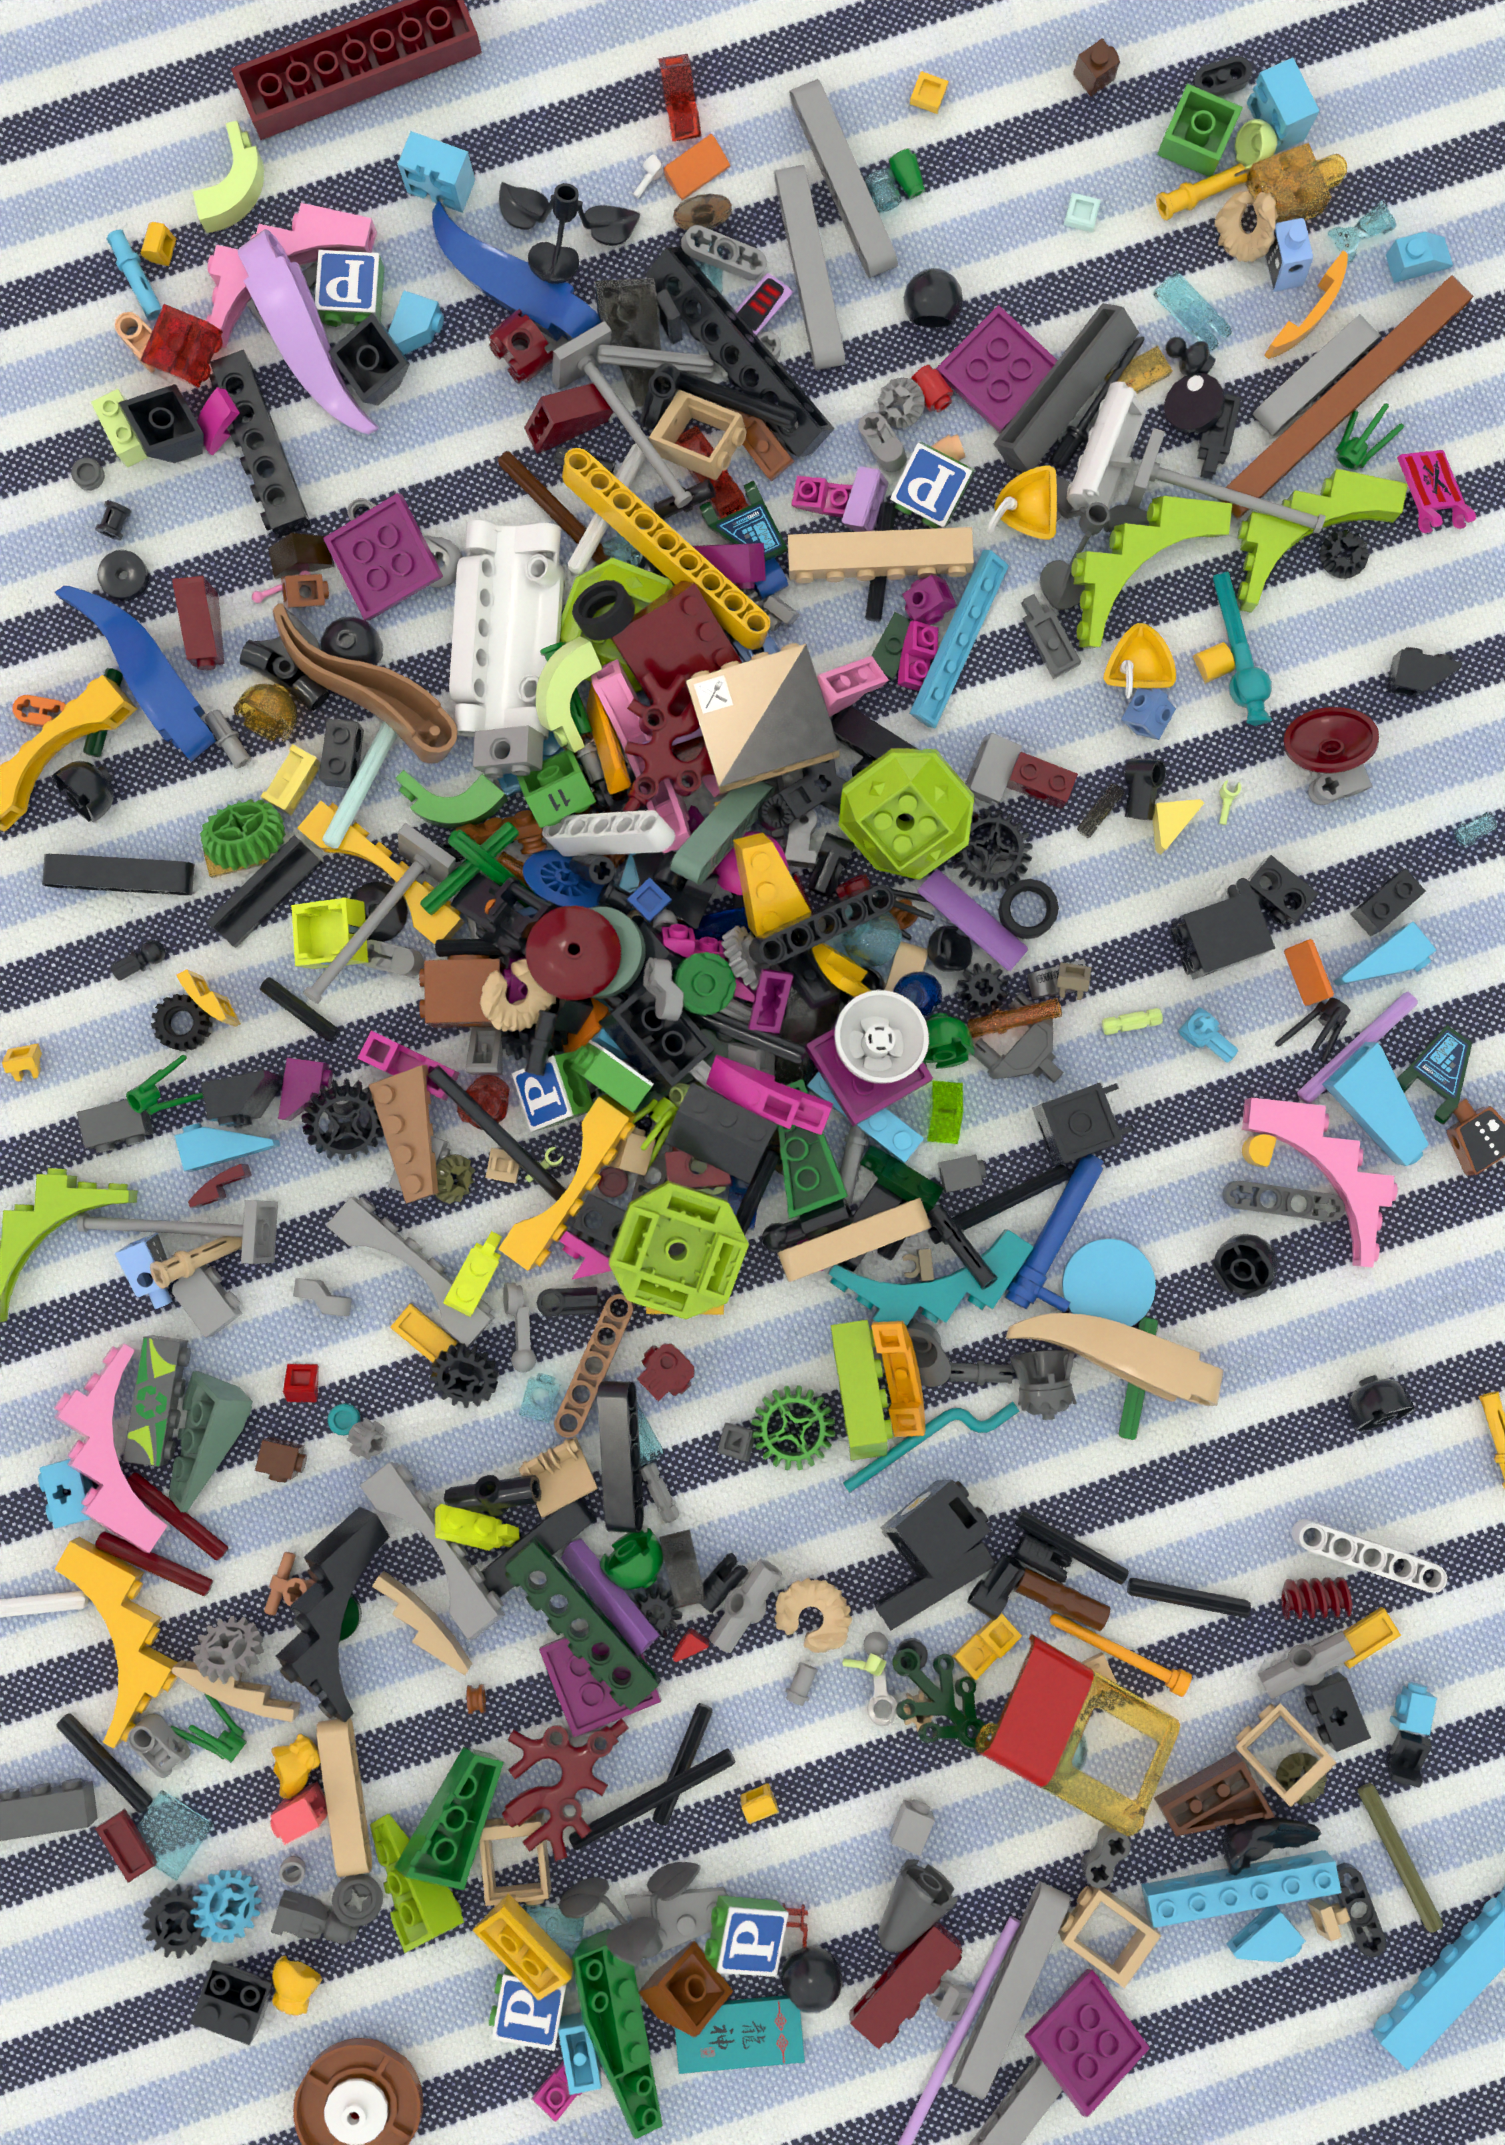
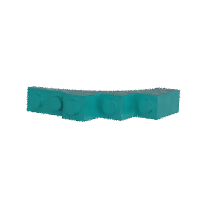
M1004 1229L990 1248L980 1255L998 1277L995 1283L984 1290L980 1288L981 1286L966 1267L934 1280L907 1284L878 1282L856 1275L837 1264L830 1268L828 1274L833 1277L830 1281L831 1284L843 1292L850 1288L859 1294L855 1300L871 1310L874 1305L878 1307L872 1317L876 1322L903 1321L905 1326H907L921 1306L924 1308L921 1314L937 1324L939 1319L947 1323L966 1293L970 1295L967 1300L979 1309L983 1310L985 1306L993 1309L1034 1247L1010 1230Z

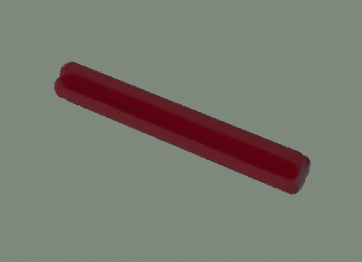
M132 1473L127 1478L132 1491L140 1500L214 1560L218 1561L226 1554L228 1546L188 1513L181 1512L172 1500L141 1475Z
M102 1532L96 1540L95 1547L201 1596H206L212 1587V1579L155 1553L144 1552L128 1541L108 1532Z

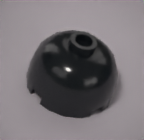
M355 616L341 617L332 621L324 630L321 637V651L328 655L377 665L383 656V643L376 629L367 621Z
M75 761L60 768L52 775V779L59 792L65 790L69 797L66 801L86 821L90 822L92 820L94 823L110 809L114 799L113 788L110 784L113 778L103 766L97 768L86 761Z
M1251 1234L1234 1235L1225 1241L1217 1250L1213 1263V1272L1217 1282L1230 1293L1235 1291L1242 1294L1241 1297L1244 1298L1257 1297L1266 1292L1278 1271V1259L1272 1246L1263 1238Z
M1377 1375L1369 1376L1359 1381L1361 1387L1355 1390L1349 1399L1350 1416L1356 1431L1358 1430L1359 1432L1385 1426L1387 1421L1395 1417L1396 1420H1399L1415 1410L1412 1399L1405 1387L1391 1379L1378 1380Z

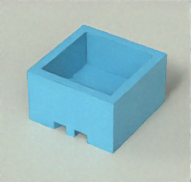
M1292 57L1261 71L1256 80L1257 85L1252 89L1254 93L1250 94L1246 103L1254 119L1264 120L1274 129L1278 143L1274 154L1303 142L1320 111Z
M410 131L398 162L407 193L423 199L429 194L432 202L437 203L440 199H443V204L446 207L463 213L476 181L468 151Z

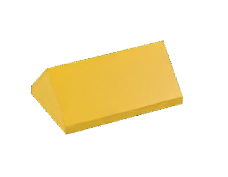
M509 1893L472 1930L538 2000L568 1983L572 1977V1960Z

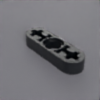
M1341 1863L1336 1866L1339 1882L1344 1881L1345 1873H1349L1351 1877H1354L1350 1882L1356 1893L1350 1894L1347 1886L1344 1883H1340L1341 1893L1337 1894L1341 1908L1345 1907L1350 1918L1347 1924L1354 1943L1365 1956L1377 1957L1386 1948V1938L1363 1876L1353 1865ZM1356 1902H1363L1367 1906V1911L1361 1918L1351 1916V1907ZM1367 1926L1368 1931L1375 1938L1373 1939V1946L1369 1947L1364 1943L1367 1941V1937L1361 1927Z

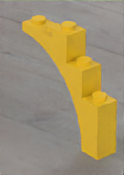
M77 1537L68 1543L55 1570L74 1582L93 1602L104 1619L114 1643L118 1664V1696L113 1720L103 1741L104 1744L114 1749L122 1741L128 1742V1734L136 1725L133 1721L138 1713H144L152 1699L151 1696L156 1698L164 1690L167 1692L171 1690L177 1680V1676L172 1673L173 1666L178 1662L149 1647L160 1633L161 1629L157 1626L162 1617L129 1600H134L143 1586L140 1579L144 1572L115 1556L97 1549L89 1541Z

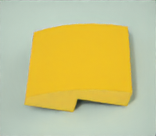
M824 942L812 947L813 954L822 972L837 988L853 997L871 991L861 983L868 972L850 957Z
M188 969L176 974L188 995L205 1012L215 1019L234 1027L241 1024L229 999L226 996L210 991L202 975Z

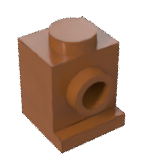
M322 574L281 577L283 602L286 609L324 606L325 599H329L328 583L323 581ZM302 586H306L310 590V595L307 598L300 595L299 590Z

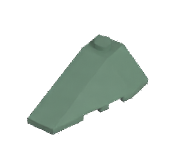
M193 1371L183 1400L182 1410H187L185 1428H179L178 1439H181L182 1449L181 1455L174 1459L168 1496L181 1512L189 1510L242 1432L247 1417L251 1413L253 1402L240 1387L199 1371Z

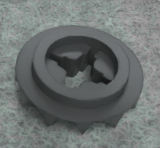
M364 1874L345 1877L337 1884L332 1895L333 1913L338 1917L340 1923L350 1925L352 1928L362 1925L366 1926L373 1919L377 1918L383 1904V1894L379 1884L373 1878ZM352 1889L359 1898L367 1897L362 1902L361 1913L355 1905L346 1906L352 1900Z

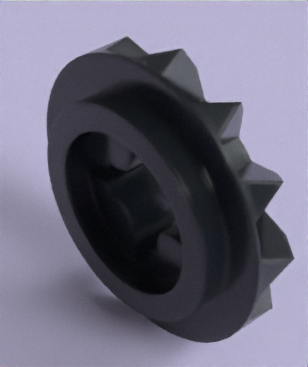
M1348 529L1339 532L1335 531L1325 539L1321 546L1320 560L1322 566L1334 577L1341 579L1352 578L1366 567L1370 556L1367 550L1368 543L1360 538L1359 533L1354 534L1349 532ZM1342 546L1345 550L1354 549L1353 553L1349 556V560L1346 557L1335 559L1342 550Z

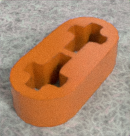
M22 695L14 701L12 711L14 716L27 725L43 727L48 721L54 719L47 715V713H58L59 708L62 712L66 704L59 700ZM30 704L39 710V714L29 712L26 715L22 712L23 707L27 708Z

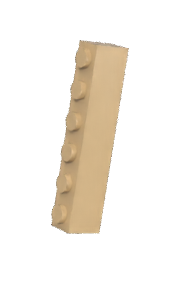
M972 527L788 535L789 580L806 584L813 582L814 579L841 582L844 578L855 577L859 581H870L879 576H887L890 580L903 579L905 575H918L919 578H927L931 574L934 576L936 574H948L950 577H963L967 573L972 572L974 564Z

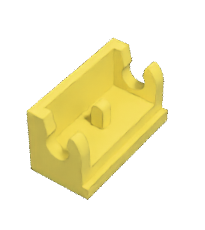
M293 744L289 748L290 753L266 792L263 791L261 794L263 800L291 816L321 765V762L316 757Z

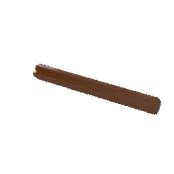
M505 451L497 460L499 466L579 544L587 528L510 451ZM599 543L591 558L600 565L609 560L611 555Z

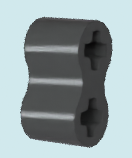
M1104 1825L1099 1830L1096 1846L1082 1857L1081 1869L1088 1883L1095 1888L1108 1886L1114 1877L1116 1864L1125 1859L1130 1853L1131 1843L1119 1825ZM1110 1839H1112L1113 1841L1119 1839L1120 1841L1118 1845L1114 1843L1109 1845L1108 1842ZM1093 1866L1096 1867V1868H1099L1100 1866H1102V1868H1103V1870H1102L1101 1872L1098 1871V1870H1095L1094 1872H1092L1091 1869H1092Z

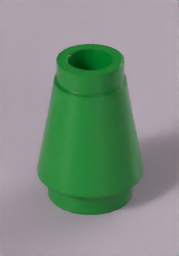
M910 148L894 154L888 160L891 165L889 168L890 172L901 185L909 199L919 196L925 191L916 154H912Z

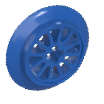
M544 850L534 853L525 861L523 866L524 878L535 895L544 901L553 902L557 908L563 906L591 908L599 905L597 898L604 885L588 882L582 879L580 875L574 874L570 870L569 862L575 856H562L557 850Z

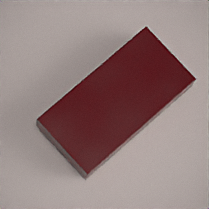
M126 1809L118 1812L95 1828L128 1883L158 1863Z

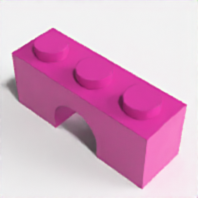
M373 1031L370 1032L357 1058L391 1075H396L421 1065H428V1074L439 1065L455 1081H457L460 1074ZM426 1076L427 1091L447 1101L449 1096Z

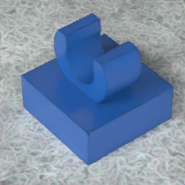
M650 877L627 899V902L649 923L672 901Z

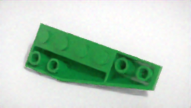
M608 1928L583 1939L571 1958L583 2023L633 2138L638 2139L662 2127L663 2124L634 1965L618 1959L609 1951L606 1939L612 1929Z

